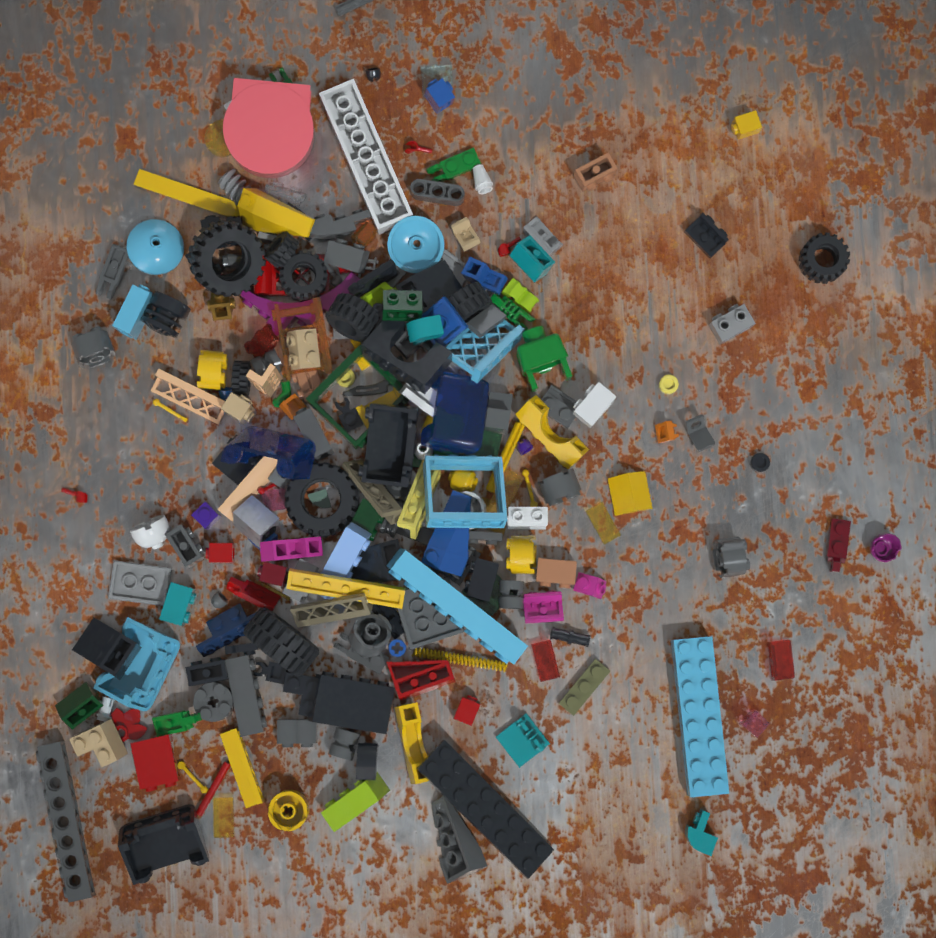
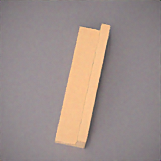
M271 363L262 377L252 370H249L246 375L257 390L270 398L283 380L277 368Z
M158 369L155 374L157 379L151 392L218 425L220 424L225 412L221 410L219 416L215 419L210 416L208 409L215 406L221 409L225 403L224 400ZM161 380L169 384V391L162 393L157 390ZM179 390L185 391L187 399L176 400L174 392ZM201 399L204 407L199 409L193 408L191 400Z

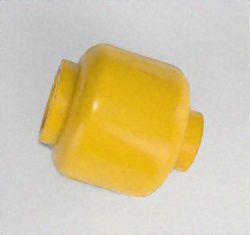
M452 470L448 477L451 488L458 492H473L478 483L476 473L472 470Z

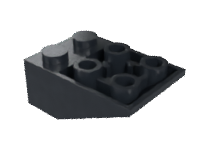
M445 260L410 276L396 285L397 290L422 291V314L442 297L446 296L448 299L462 288Z
M395 539L369 546L366 551L362 550L360 554L362 559L357 567H353L351 579L380 584L398 580L388 573L390 569L386 565L400 549L399 540Z
M93 617L72 651L121 680L142 647Z

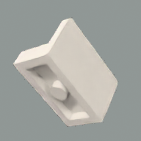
M405 383L399 391L400 394L432 417L437 412L435 408L443 399V396L431 387L426 394H423L420 391L413 390L408 383Z

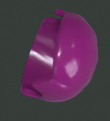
M890 533L878 534L870 544L872 557L884 563L896 559L898 552L902 549L900 539Z

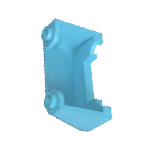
M127 617L122 626V634L139 644L142 648L121 680L104 672L97 677L93 688L127 707L147 711L152 707L180 649V642Z

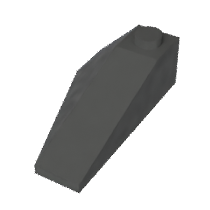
M444 796L432 803L434 824L439 832L437 846L441 847L442 858H439L447 884L486 868L487 863L481 847L453 805Z

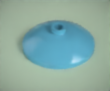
M409 216L397 222L391 229L387 242L391 259L399 268L410 273H418L437 264L443 255L445 245L440 228L432 220L423 216ZM419 240L420 246H415L414 241Z
M158 219L146 220L136 225L130 232L127 239V254L132 264L140 271L151 275H162L175 269L181 262L184 254V242L180 232L170 223ZM158 241L160 244L155 246L152 242Z

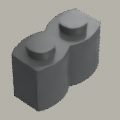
M307 719L277 720V744H282V747H293V744H301V747H313V743H317V723L307 721Z

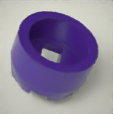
M522 439L523 443L517 442L516 448L520 455H524L532 450L533 445L529 440Z

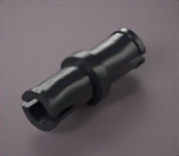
M552 627L550 639L564 641L569 645L573 643L586 647L589 646L591 637L590 635L576 633L572 629L567 631Z

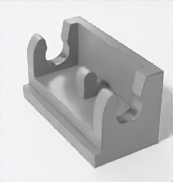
M537 216L523 227V233L526 236L531 235L550 257L563 246Z

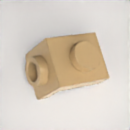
M467 217L451 225L454 237L464 252L481 243Z

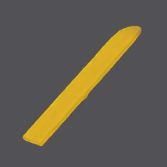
M139 169L133 184L228 217L240 216L238 206L227 198Z

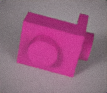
M579 572L573 591L601 599L606 591V581L599 577Z

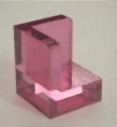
M286 489L265 491L262 494L263 505L270 511L285 510L284 495Z
M751 710L739 724L758 738L770 723L756 710Z

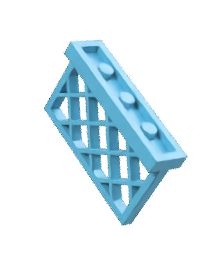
M504 320L495 327L496 333H487L481 337L484 338L485 344H476L475 338L479 337L467 328L445 348L449 350L460 349L461 355H454L452 353V361L472 375L471 380L478 383L521 341L525 328L520 325L514 327ZM499 328H506L509 332L500 333ZM471 338L472 344H462V339ZM488 338H497L498 343L489 344ZM464 349H473L474 355H464ZM477 349H486L487 354L478 355ZM466 360H475L476 364L471 367L466 363Z

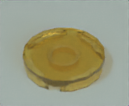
M217 120L207 128L205 144L208 150L215 156L221 158L232 156L223 135L224 120Z

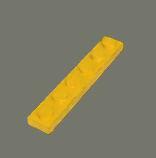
M292 568L289 569L286 587L289 590L336 598L365 593L368 603L400 609L403 608L406 590L403 587Z

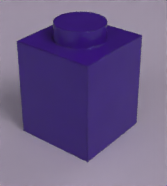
M204 502L192 514L206 530H209L221 518L207 502Z

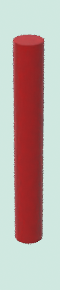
M224 761L196 811L197 815L203 816L231 766L230 763Z

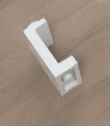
M508 507L507 530H546L548 525V507Z

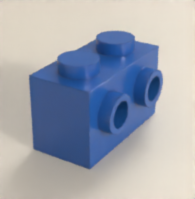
M443 78L439 81L434 79L427 84L428 87L424 96L436 114L452 105L455 96L452 93L453 88L448 81L445 82Z

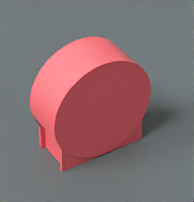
M241 78L233 79L232 101L224 116L223 135L228 150L240 167L258 177L279 178L293 173L304 164L311 153L314 143V125L310 113L311 85Z

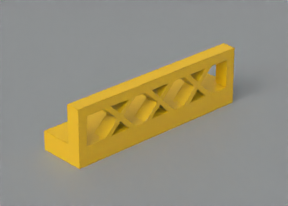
M239 728L220 734L245 807L248 808L263 803L265 799L243 737H240Z

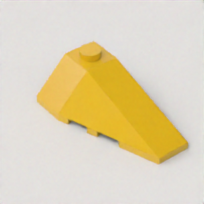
M243 188L237 205L242 224L255 231L276 234L287 231L293 236L309 237L315 222L314 218L256 188Z

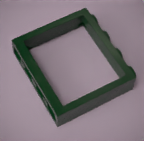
M361 344L306 398L307 403L356 450L359 447L363 448L367 444L368 429L355 440L317 402L361 358L398 392L403 387L389 371L382 370L378 364L364 358ZM401 394L392 405L405 406L410 400Z

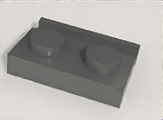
M551 385L541 400L549 407L548 417L568 429L576 417L573 414L575 411L573 406L577 401Z

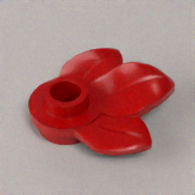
M116 708L112 712L111 719L117 731L119 729L124 730V735L120 736L122 742L128 739L137 740L146 733L147 727L139 724L141 719L140 710L130 709L123 713L119 708Z

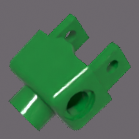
M537 326L522 333L525 344L518 346L516 355L522 376H526L531 392H535L538 389L533 373L544 374L550 372L558 364L561 366L565 380L567 381L572 378L567 362L569 356L559 334L554 333L547 336L543 326Z

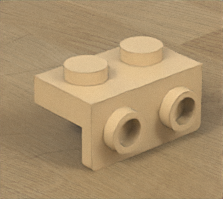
M316 328L287 332L286 343L289 348L288 361L291 370L321 367Z

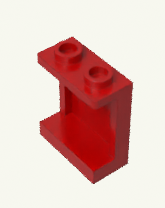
M172 734L130 743L140 790L146 789V792L158 789L157 786L163 784L167 788L177 785L176 781L181 780V777L178 775L172 746Z

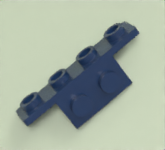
M239 603L207 621L206 623L212 637L196 645L199 653L206 657L218 649L231 644L236 639L245 636L243 634L244 628L257 612L247 617L242 605Z

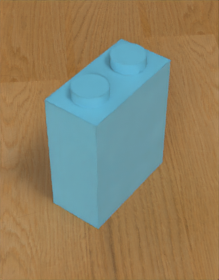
M132 284L112 325L119 333L136 341L145 324L141 321L142 316H149L145 313V310H152L153 305L150 304L153 293L149 291V288L141 284L138 287Z

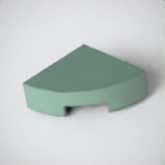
M326 489L308 494L309 499L316 506L332 508Z

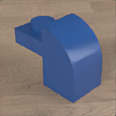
M469 257L461 272L470 283L479 282L484 290L487 289L500 295L508 280L507 276L491 270L486 263Z

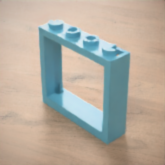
M437 454L425 456L423 477L427 528L505 527L507 508L502 457H492V455L486 457L476 455L458 456L454 454L448 456H439ZM430 470L494 471L497 513L433 512Z

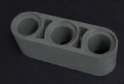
M416 179L410 185L412 197L419 201L459 206L465 199L464 189L459 185ZM417 186H421L424 188V191L416 193L414 189ZM436 189L443 192L440 196L433 195V191ZM454 192H458L461 194V197L454 199L451 195Z

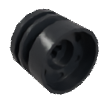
M155 291L150 304L156 310L146 309L145 313L152 316V318L142 316L141 321L161 335L177 338L179 333L172 328L182 329V326L176 320L186 321L191 308L166 294Z

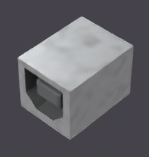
M251 495L233 512V525L260 548V542H264L273 533L277 534L279 532V517Z

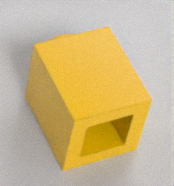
M756 110L736 116L731 124V130L734 135H737L738 140L758 134L762 129Z

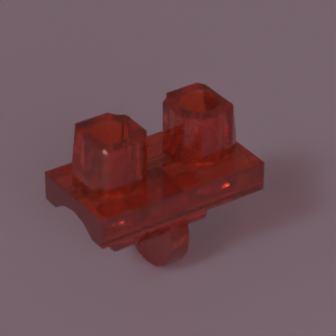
M266 324L261 330H257L254 337L244 344L248 354H253L254 358L257 356L262 357L269 349L277 346L279 339L274 334L272 325Z

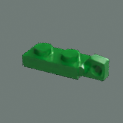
M189 710L152 718L157 737L187 731L194 727V723L202 720L200 713L190 715Z

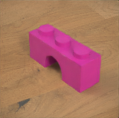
M321 536L260 542L261 562L323 556Z

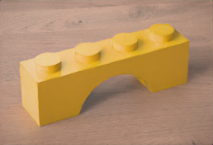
M535 395L515 415L518 417L519 422L525 425L532 432V435L545 445L546 450L552 453L562 466L570 469L589 449L577 436L563 438L555 434L548 424L549 407Z
M418 703L394 707L410 783L419 784L427 782L428 780L416 769L427 757L422 741V721Z

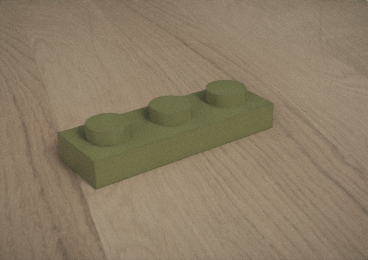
M594 659L558 704L574 716L609 674L610 670L597 659Z

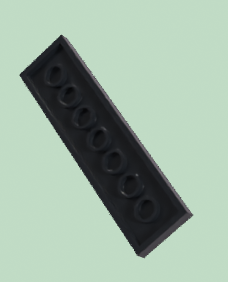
M442 740L416 768L526 879H529L554 851L445 740Z

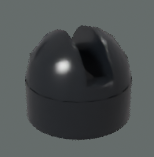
M380 68L365 70L366 77L370 82H373V78H375L376 82L380 79Z

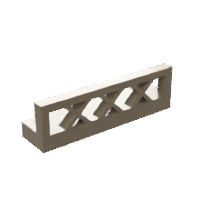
M363 459L343 462L342 468L349 474L348 476L381 517H385L390 525L397 524L402 508L383 484L361 482L362 477L359 476V467L364 465Z
M365 593L294 605L290 607V611L297 628L371 615L373 604L368 603Z

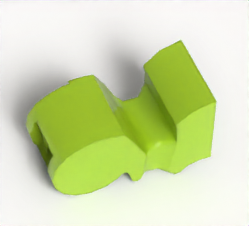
M514 278L511 279L501 295L508 298L512 297L514 302L528 313L539 302L536 296L530 293L526 287L521 286L520 282Z

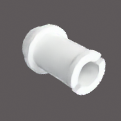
M102 697L104 706L99 709L98 714L96 713V720L105 722L111 719L110 713L115 701L114 699Z

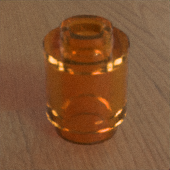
M368 222L361 224L350 237L352 240L351 244L364 245L365 250L374 240L375 234L378 231Z

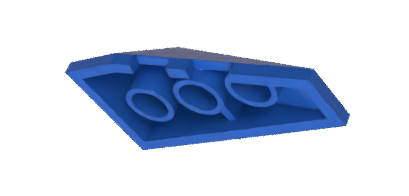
M453 490L443 512H471V497ZM435 528L421 562L437 570L462 577L469 558V528Z

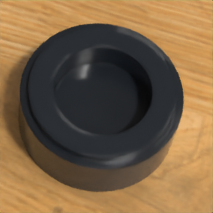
M757 453L751 458L750 466L753 471L762 473L769 468L770 459L766 454Z

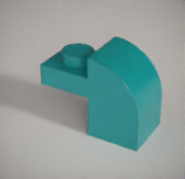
M440 315L416 319L406 324L410 343H413L414 346L421 345L425 340L440 338L444 334Z
M700 809L699 813L696 812L692 822L695 824L694 827L686 825V839L697 851L712 856L718 837L704 832L710 813Z

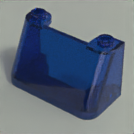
M444 371L431 386L434 390L437 389L433 423L423 428L421 432V445L447 455L466 456L477 452L483 441L489 383L483 379L475 383L471 380V376Z
M248 426L223 449L221 462L248 464L249 458L262 455L278 460L276 470L280 476L292 480L310 479L316 446L310 439L258 426Z

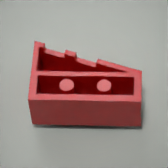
M448 660L387 662L400 701L456 682Z

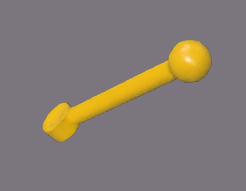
M159 399L153 400L154 406H160L182 421L187 422V418L160 403Z
M525 469L522 471V475L526 480L531 500L530 507H537L538 503L534 500L528 477L529 471Z
M183 761L179 762L178 768L183 769L199 786L202 793H207L208 788L203 786L186 768V763Z

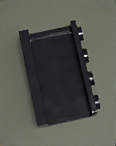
M323 671L322 675L316 674L315 678H318L313 709L312 713H308L307 721L387 734L395 688L389 687L388 682L378 681L377 684H371V679L359 678V681L352 680L353 676L341 674V678L334 677V673Z

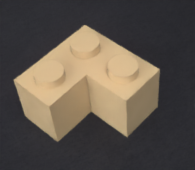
M112 719L91 727L69 739L77 757L93 750L101 768L128 754Z

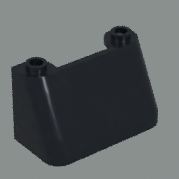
M373 403L370 404V407H366L365 418L368 419L369 429L364 465L359 467V476L362 477L361 482L409 487L412 476L419 407Z
M192 804L129 822L119 829L118 848L133 885L148 882L153 874V870L188 859L192 865L196 866L209 862V853L198 815Z

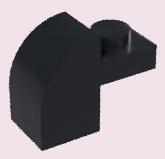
M372 742L358 743L356 779L376 780L378 744Z

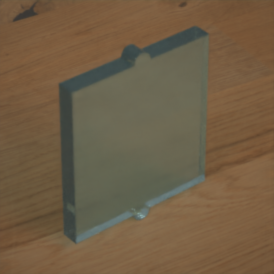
M435 64L434 66L421 67L423 100H426L424 95L428 87L427 84L434 79L439 81L443 78L453 88L452 65L438 66Z

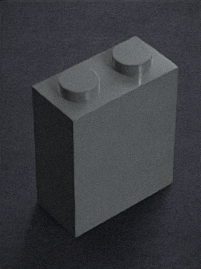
M305 407L298 410L293 418L316 461L319 462L334 454L311 408L306 409Z

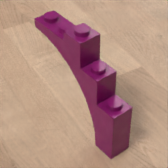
M351 272L341 284L330 292L303 302L283 303L270 301L258 297L249 291H242L240 296L243 299V304L249 308L255 307L259 310L257 313L264 319L269 318L266 322L269 332L276 337L278 335L284 337L296 320H298L297 324L302 328L307 329L308 327L313 329L324 313H327L337 295L341 293L349 294L347 288L354 282L357 283L360 278Z

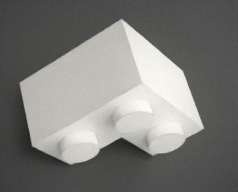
M600 382L596 386L592 384L584 394L585 399L582 400L580 398L573 406L575 409L573 414L590 429L617 397Z

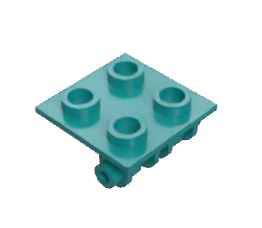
M527 713L496 736L497 740L519 768L550 744Z

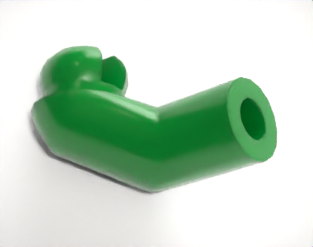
M289 381L281 382L282 393L273 399L272 404L274 407L278 408L284 400L292 395Z

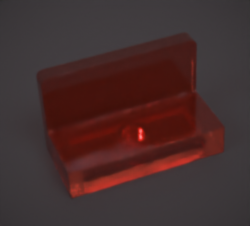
M551 639L531 644L540 682L560 678Z
M791 640L767 642L771 680L795 678Z

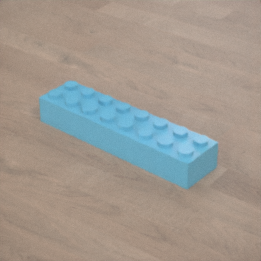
M400 547L386 565L390 569L388 571L389 574L399 581L401 579L405 580L404 585L414 593L418 590L420 598L430 605L432 602L436 604L434 609L445 617L450 615L449 620L459 628L464 626L466 628L464 630L465 633L476 641L479 638L481 640L479 644L490 652L495 650L496 653L494 655L504 663L511 662L515 664L528 647L518 637L405 549Z
M710 636L671 640L687 796L701 797L729 794L713 638Z

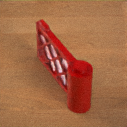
M317 254L319 259L324 261L325 254ZM266 260V266L261 268L264 271L263 275H259L256 279L259 282L253 285V294L262 297L286 295L285 291L276 290V283L280 280L279 277L276 279V273L279 275L280 272ZM307 268L302 274H300L297 270H294V272L299 276L294 282L297 283L300 279H302L307 285H309L310 283L303 276L310 269ZM327 270L328 276H327V284H326V286H325V291H323V293H320L319 296H322V295H324V294H326V293L329 292V272H328V270Z

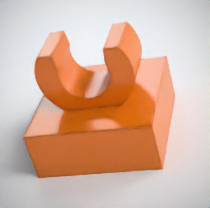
M295 393L284 400L279 406L291 420L294 419L293 417L296 416L298 410L307 408Z
M665 421L655 425L658 444L666 443L679 437V434L674 433V427H677V424L672 423V421Z

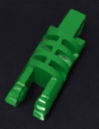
M496 293L491 296L492 302L507 315L506 318L515 325L525 328L524 331L528 330V327L519 321L518 318L522 315L526 320L533 323L535 320L533 316L507 296L502 298Z

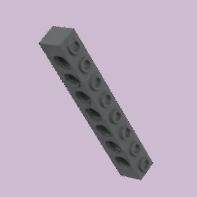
M65 741L38 746L36 759L38 763H41L40 778L45 783L44 798L49 803L50 809L47 810L49 820H52L53 823L51 833L53 840H56L57 843L55 853L61 863L59 873L65 883V887H63L64 897L68 898V903L91 898L96 893ZM51 758H54L57 761V766L55 769L49 766V760ZM55 777L59 778L61 781V785L59 788H56L53 785V779ZM58 797H62L65 800L63 807L57 805ZM62 816L67 817L69 820L67 827L61 824ZM66 836L72 838L73 843L71 846L65 844L64 839ZM70 855L76 857L77 862L75 865L69 863L68 858ZM73 875L80 877L81 882L79 885L73 883Z

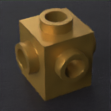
M211 292V298L207 300L208 311L212 312L213 321L232 319V311L236 309L235 298H231V296L224 297L221 294L216 295Z

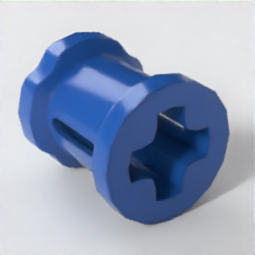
M396 639L389 644V652L395 657H400L406 652V645L402 640ZM399 642L403 650L396 654L395 650H392V646H396V643Z

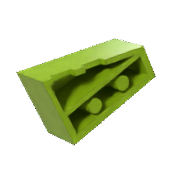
M378 772L376 780H358L354 783L355 788L351 791L347 788L339 794L340 799L335 801L333 798L324 805L326 809L321 814L334 832L378 802L390 791Z

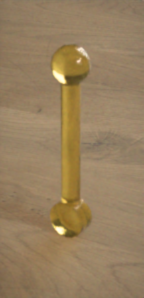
M260 578L255 579L256 584L290 601L291 597L259 581Z

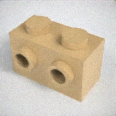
M231 392L221 407L227 415L244 426L247 422L251 423L255 417L253 403L242 394L238 397Z

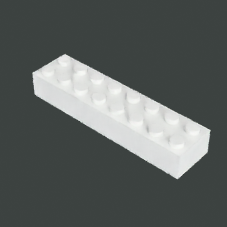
M351 79L320 92L319 96L365 204L370 211L378 234L385 233L391 230L400 220L413 216V213L354 79Z

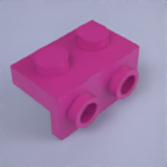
M551 590L545 593L529 592L523 594L525 624L564 621L561 591Z

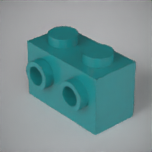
M531 235L518 242L509 255L534 283L547 275L555 264V261Z
M171 582L159 620L179 626H185V623L188 624L191 618V612H189L191 604L194 605L197 599L196 589Z

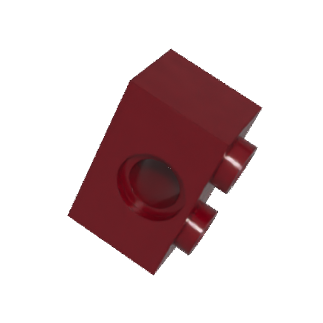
M264 562L263 566H259L257 576L260 577L259 581L285 588L289 568Z

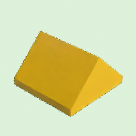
M645 471L626 473L607 479L615 516L653 509Z

